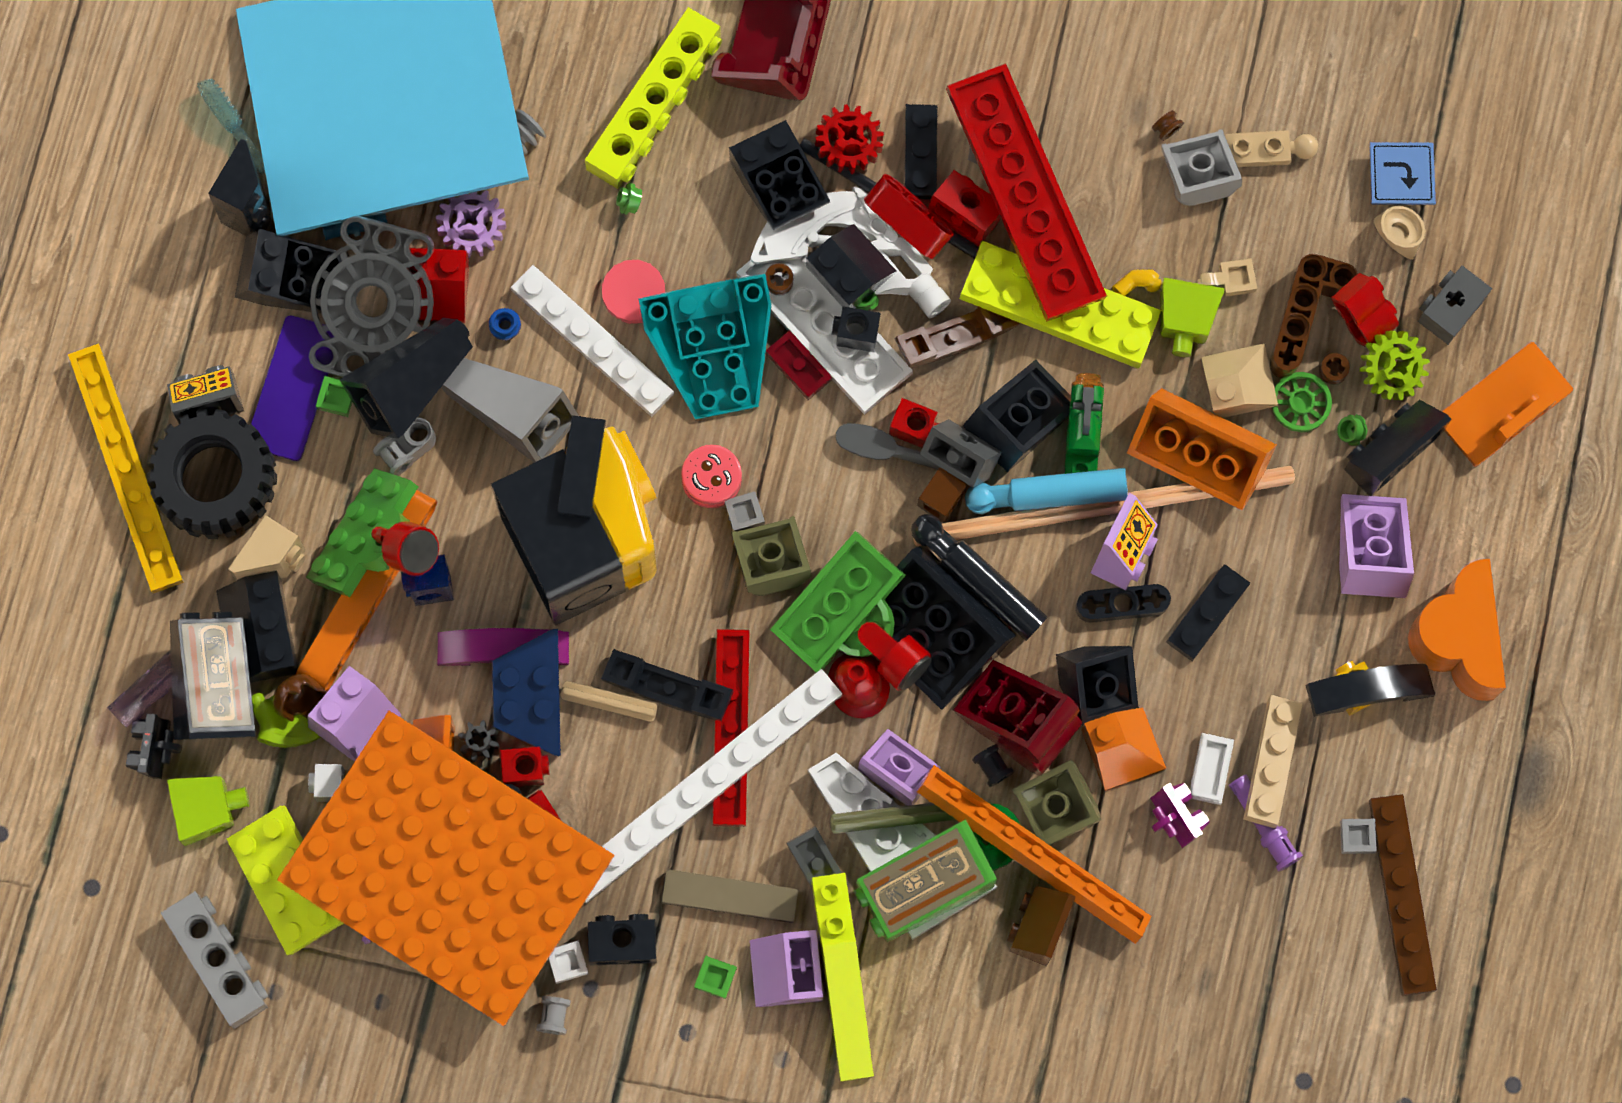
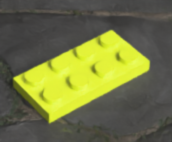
M286 806L277 807L227 838L286 955L296 953L344 924L277 880L303 841Z

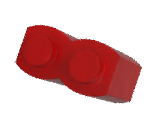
M1358 273L1331 298L1335 308L1345 320L1346 326L1358 344L1366 347L1367 343L1376 344L1375 335H1386V331H1393L1399 326V322L1396 317V308L1390 301L1385 299L1382 293L1384 287L1381 282L1374 276L1368 277Z

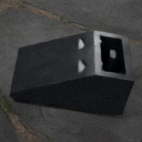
M786 120L729 147V160L735 172L772 230L830 203L825 190Z
M258 229L245 237L235 298L264 306L312 312L310 304L312 284L320 267L336 250L287 236H277L276 233ZM340 255L329 264L326 271L330 273L336 265L342 262ZM322 277L318 284L317 298H321L322 288L325 283ZM317 305L318 313L322 314L321 306Z

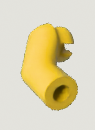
M1134 269L1115 283L1112 289L1123 296H1126L1136 287H1145L1146 291L1153 293L1161 288L1162 281L1159 279V274L1152 269Z

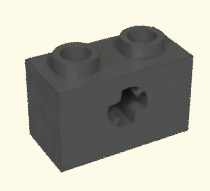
M1463 265L1456 273L1450 270L1439 283V286L1443 288L1436 297L1430 294L1419 308L1423 314L1418 322L1447 345L1455 338L1493 289ZM1452 299L1457 302L1453 307L1448 305V302L1452 301Z
M948 419L931 428L920 455L971 487H975L990 479L1002 451Z

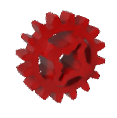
M844 104L843 112H839L834 107L831 110V117L825 114L822 116V125H817L815 134L818 136L815 138L814 144L817 147H821L818 152L819 158L828 157L826 166L830 167L836 163L838 164V172L841 173L844 167H849L850 173L854 174L856 166H860L865 171L868 167V161L874 164L877 162V153H881L883 149L881 141H883L884 132L878 131L881 124L879 120L871 122V111L863 115L861 114V106L858 105L855 111H850L848 104ZM865 131H867L870 137V144L868 143V139L864 137ZM828 134H830L831 139L835 141V145L833 147L829 142Z

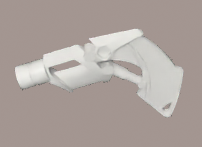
M853 187L852 191L826 193L830 203L775 230H772L767 222L750 258L753 264L758 265L807 257L808 247L820 246L831 237L830 235H818L825 226L847 228L855 224L897 270L892 277L874 292L876 295H910L928 318L937 316L951 302L948 295L930 275L933 268L918 250L904 238L898 237L896 231L892 230V227L866 205L864 197L868 193L858 187ZM764 244L767 255L761 256L759 252ZM888 256H901L918 277L906 279Z

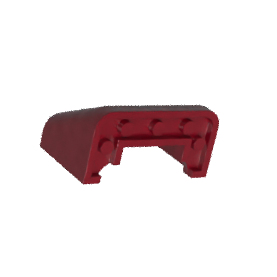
M744 0L731 54L726 52L719 53L712 63L711 77L722 85L788 100H804L810 88L831 0Z

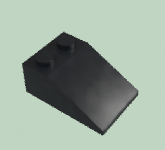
M1035 359L983 402L964 423L963 427L1002 451L997 463L1008 472L1069 417L1071 395Z

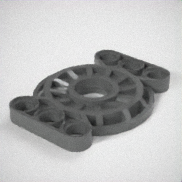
M353 216L343 222L340 234L347 246L340 248L326 259L318 270L312 284L310 298L312 317L319 333L325 339L316 343L309 352V360L314 368L344 377L352 372L347 366V360L350 356L358 355L366 364L403 342L412 331L418 333L429 326L433 314V291L427 273L420 265V263L427 261L434 252V243L428 235L362 216ZM351 222H359L364 226L365 235L362 239L353 240L348 236L347 227ZM389 230L395 234L396 244L393 248L386 249L380 245L378 239L382 231ZM421 239L427 243L428 252L425 256L416 257L411 253L410 244L413 240ZM350 249H352L355 253L352 256H349L347 252ZM340 255L342 262L336 265L330 273L326 271L329 264ZM414 266L418 272L413 274L409 267ZM322 277L325 283L322 288L321 298H317L318 284ZM421 277L426 286L428 298H422L421 288L417 281ZM376 286L385 292L388 305L382 315L368 317L359 310L357 296L364 287ZM317 305L321 306L322 316L326 323L324 326L318 316ZM422 306H428L425 322L421 326L418 324L421 316ZM330 330L334 337L331 338L327 331ZM318 348H330L333 352V360L330 364L326 365L318 362L316 359Z

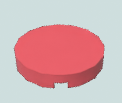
M625 260L614 265L606 274L602 284V299L607 311L612 316L628 324L643 323L639 298L665 292V282L660 272L650 263L641 260Z

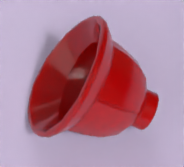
M843 654L837 658L829 670L828 677L842 693V696L834 704L848 716L861 719L873 717L885 707L888 701L890 683L877 672L880 662L874 657Z

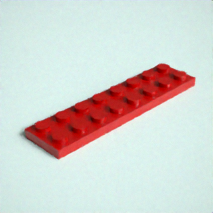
M1006 63L947 85L946 91L1046 322L1104 300L1107 294Z

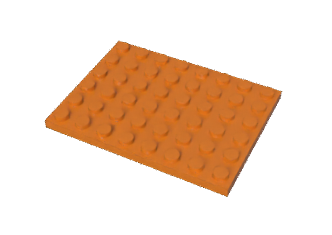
M389 710L277 880L505 1027L615 855Z

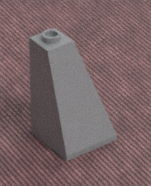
M466 358L461 361L442 385V389L449 397L533 463L547 457L570 430L572 415L579 416L564 391L559 387Z

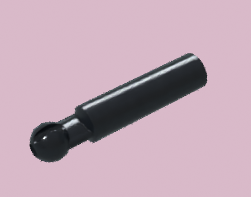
M923 514L912 524L911 531L915 541L923 546H928L942 559L941 565L1025 641L1047 619V616L968 544L963 540L956 541L946 532L939 518L930 514Z

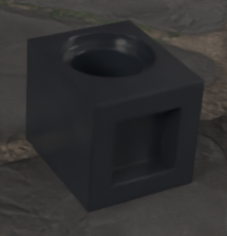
M842 306L841 316H834L831 335L837 336L836 346L875 352L881 313ZM857 323L864 328V331L860 334H851L847 327L850 324Z

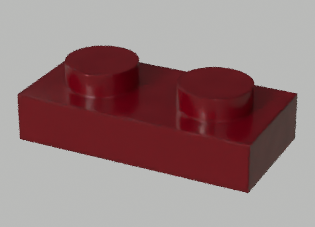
M790 330L766 350L765 354L807 400L811 399L832 381V376Z

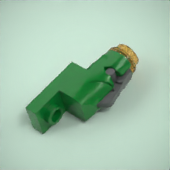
M1080 373L1075 375V381L1072 382L1064 474L1097 471L1104 398V384L1101 383L1100 375Z

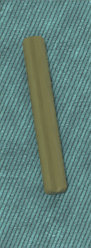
M926 803L832 814L830 817V828L832 833H844L955 819L935 804Z

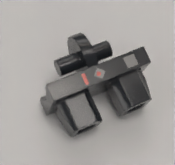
M147 714L146 719L133 721L131 729L132 738L142 740L141 751L130 750L127 754L126 767L150 778L162 779L164 764H170L171 753H181L182 745L173 743L174 736L173 731L170 730V720L160 718L156 714Z

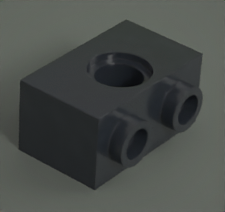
M648 914L628 915V920L615 921V916L613 915L595 916V921L588 922L590 966L657 963L655 919H648ZM620 931H626L632 936L631 943L623 948L617 947L613 943L614 935Z

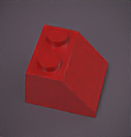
M410 248V251L416 257H423L427 254L428 248ZM434 249L432 256L427 261L420 263L432 285L434 305L430 322H437L442 318L458 319L465 323L469 277L467 250ZM414 266L409 267L413 274L418 272ZM421 277L417 281L421 288L422 298H428L426 286ZM422 306L419 321H425L428 306Z

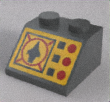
M222 365L208 368L205 374L194 377L191 374L182 375L175 378L173 383L167 384L171 409L179 424H181L179 417L188 414L190 418L197 417V410L207 409L209 414H214L215 410L218 409L226 411L228 415L244 411L236 379L230 366L226 368Z

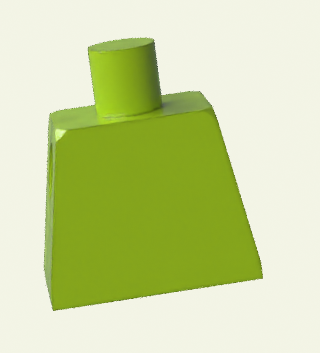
M1164 277L1160 289V333L1163 337L1174 339L1173 355L1190 357L1193 342L1199 344L1206 343L1224 294V288Z
M220 776L167 780L178 838L184 846L233 827L232 810L250 807L246 787L227 791L225 780Z

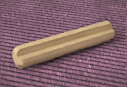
M565 681L561 690L562 700L648 722H653L657 713V704L654 702L570 681Z

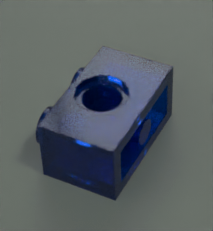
M445 554L438 555L433 567L422 575L412 576L401 572L406 597H412L415 606L454 600L450 568Z

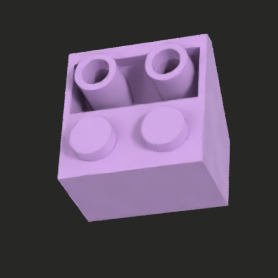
M817 930L780 933L750 940L756 1007L820 1002L823 1000Z

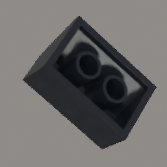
M240 139L208 194L221 224L247 236L258 229L266 230L270 224L271 217L269 216V207L247 142Z
M1420 399L1412 406L1406 403L1394 414L1397 420L1389 427L1383 423L1371 434L1372 442L1365 448L1360 444L1349 453L1347 458L1350 461L1344 470L1369 496H1373L1441 436L1452 420L1448 414Z
M272 571L243 577L217 590L220 612H232V618H243L250 683L296 674L298 669L282 580L278 572Z

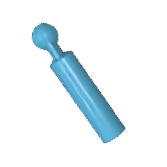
M1125 468L1016 478L1011 479L1009 484L995 486L981 483L975 487L970 486L965 493L966 506L974 513L985 514L993 508L1012 507L1014 511L1125 501L1128 496Z

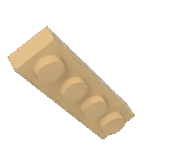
M1271 695L1267 699L1243 820L1274 829L1279 825L1302 703Z

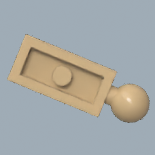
M1289 130L1225 134L1237 167L1291 165V154H1296L1301 159H1310L1318 151V141L1314 136L1302 134L1295 141H1290Z

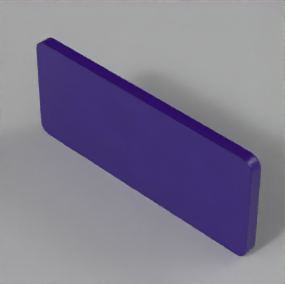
M292 315L287 316L284 320L251 424L265 440L272 455L299 461L303 456L317 412L316 403L324 376L328 377L329 373L314 368L309 360L311 348L316 343L325 340L319 333L315 322ZM330 330L327 331L331 338L334 337ZM320 347L316 351V359L321 364H330L333 360V352L328 347Z

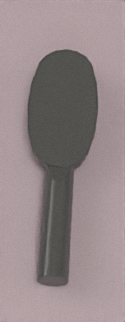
M846 423L841 425L836 432V441L839 446L858 456L877 460L896 457L938 470L940 468L921 456V451L897 445L891 435L872 426Z

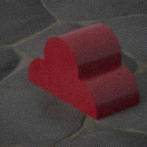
M992 660L953 709L973 729L997 744L1003 752L1022 767L1038 776L1044 774L1082 725V721L1077 716L1080 709L1069 696L995 660Z

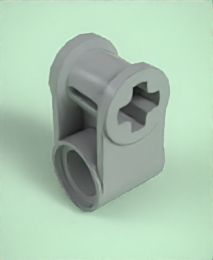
M419 417L416 418L399 439L386 437L374 447L373 453L376 456H381L391 469V474L398 476L434 447L436 434L430 423L426 419ZM425 429L428 431V434L423 441L416 442L412 440V435L416 430ZM390 452H394L398 459H395Z

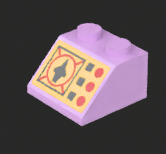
M1128 494L1091 571V574L1124 590L1127 589L1131 579L1136 582L1138 581L1146 565L1140 561L1144 554L1151 555L1158 541L1157 538L1153 537L1158 524L1135 495Z

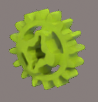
M1386 331V335H1375L1376 344L1367 343L1365 345L1370 352L1368 355H1361L1360 358L1366 361V366L1359 369L1360 372L1368 374L1363 383L1373 384L1372 394H1381V399L1391 400V398L1393 400H1403L1404 395L1410 397L1415 395L1413 387L1422 388L1424 386L1419 379L1421 376L1429 375L1426 370H1423V365L1430 363V360L1421 356L1427 350L1426 347H1416L1419 338H1408V332L1398 331V333L1396 331ZM1393 344H1398L1406 350L1400 351L1399 348L1394 347ZM1390 380L1391 384H1395L1396 387H1391L1384 381Z

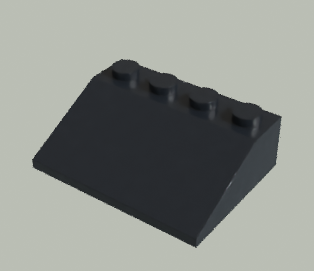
M921 545L912 549L896 566L905 574V577L885 598V602L892 610L895 622L892 637L899 642L904 637L910 635L931 654L930 665L915 684L943 710L1004 650L1016 635L978 597L941 565V561L926 546Z

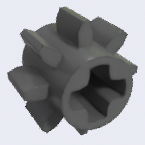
M485 720L481 721L480 726L474 727L468 722L469 730L467 733L458 734L460 740L466 741V744L460 748L461 753L464 754L470 751L473 762H476L478 756H484L487 760H490L489 751L491 748L499 749V744L491 740V738L497 735V730L491 729L487 731ZM475 735L484 738L485 745L479 748L477 744H473V737Z

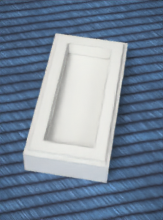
M1206 733L1201 734L1190 786L1192 799L1221 805L1234 744L1233 739Z

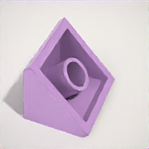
M887 729L861 758L858 771L908 806L914 805L921 796L917 793V790L932 766L935 765L939 769L941 767Z

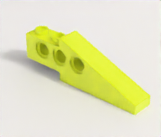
M840 873L812 877V891L840 1082L874 1077L846 874Z

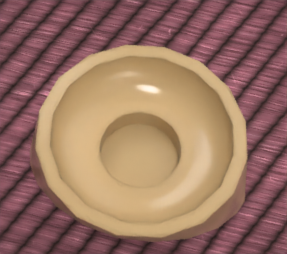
M1393 206L1375 217L1373 220L1374 225L1384 241L1402 256L1413 260L1424 240L1426 231L1420 216L1410 208Z

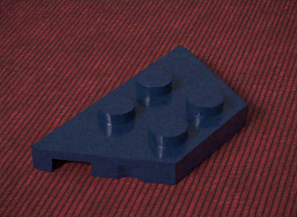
M550 629L546 633L492 660L493 727L533 746H540L542 750L555 756H561L558 629Z

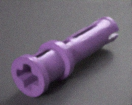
M1247 774L1234 780L1229 785L1244 810L1251 783ZM1254 823L1262 837L1260 839L1263 848H1268L1277 862L1276 868L1278 872L1288 868L1303 857L1301 852L1295 850L1286 836L1288 834L1286 828H1283V826L1279 827L1278 825L1274 829Z

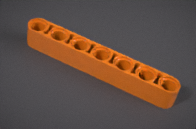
M416 490L402 515L410 522L426 527L436 509L438 501ZM389 567V570L380 572L367 570L350 597L341 594L299 665L296 675L307 674L311 676L327 693L396 578L398 570Z

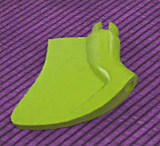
M262 693L252 695L253 714L260 725L257 741L273 747L288 748L305 745L322 738L308 728V718L302 715H294V721L291 722L287 718L280 717L275 712L273 696L265 699Z

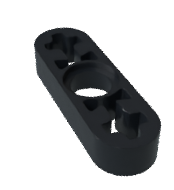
M1159 584L1127 587L1126 590L1122 588L1090 590L1079 596L1075 609L1078 617L1089 623L1159 616L1168 609L1171 595L1166 587ZM1153 592L1157 593L1158 598L1164 599L1160 603L1159 608H1154V604L1148 602L1142 604V610H1137L1139 601L1136 593H1141L1140 600L1150 599ZM1119 595H1126L1132 601V608L1127 612H1121L1115 608L1114 599ZM1104 597H1109L1108 609L1110 613L1108 614L1105 613L1106 607L1096 608L1094 614H1089L1088 609L1082 608V606L1086 605L1087 599H1092L1093 604H1104Z

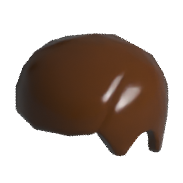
M307 674L293 675L284 680L274 693L273 703L275 712L280 717L287 718L291 722L294 721V715H302L308 718L309 713L326 694V690Z

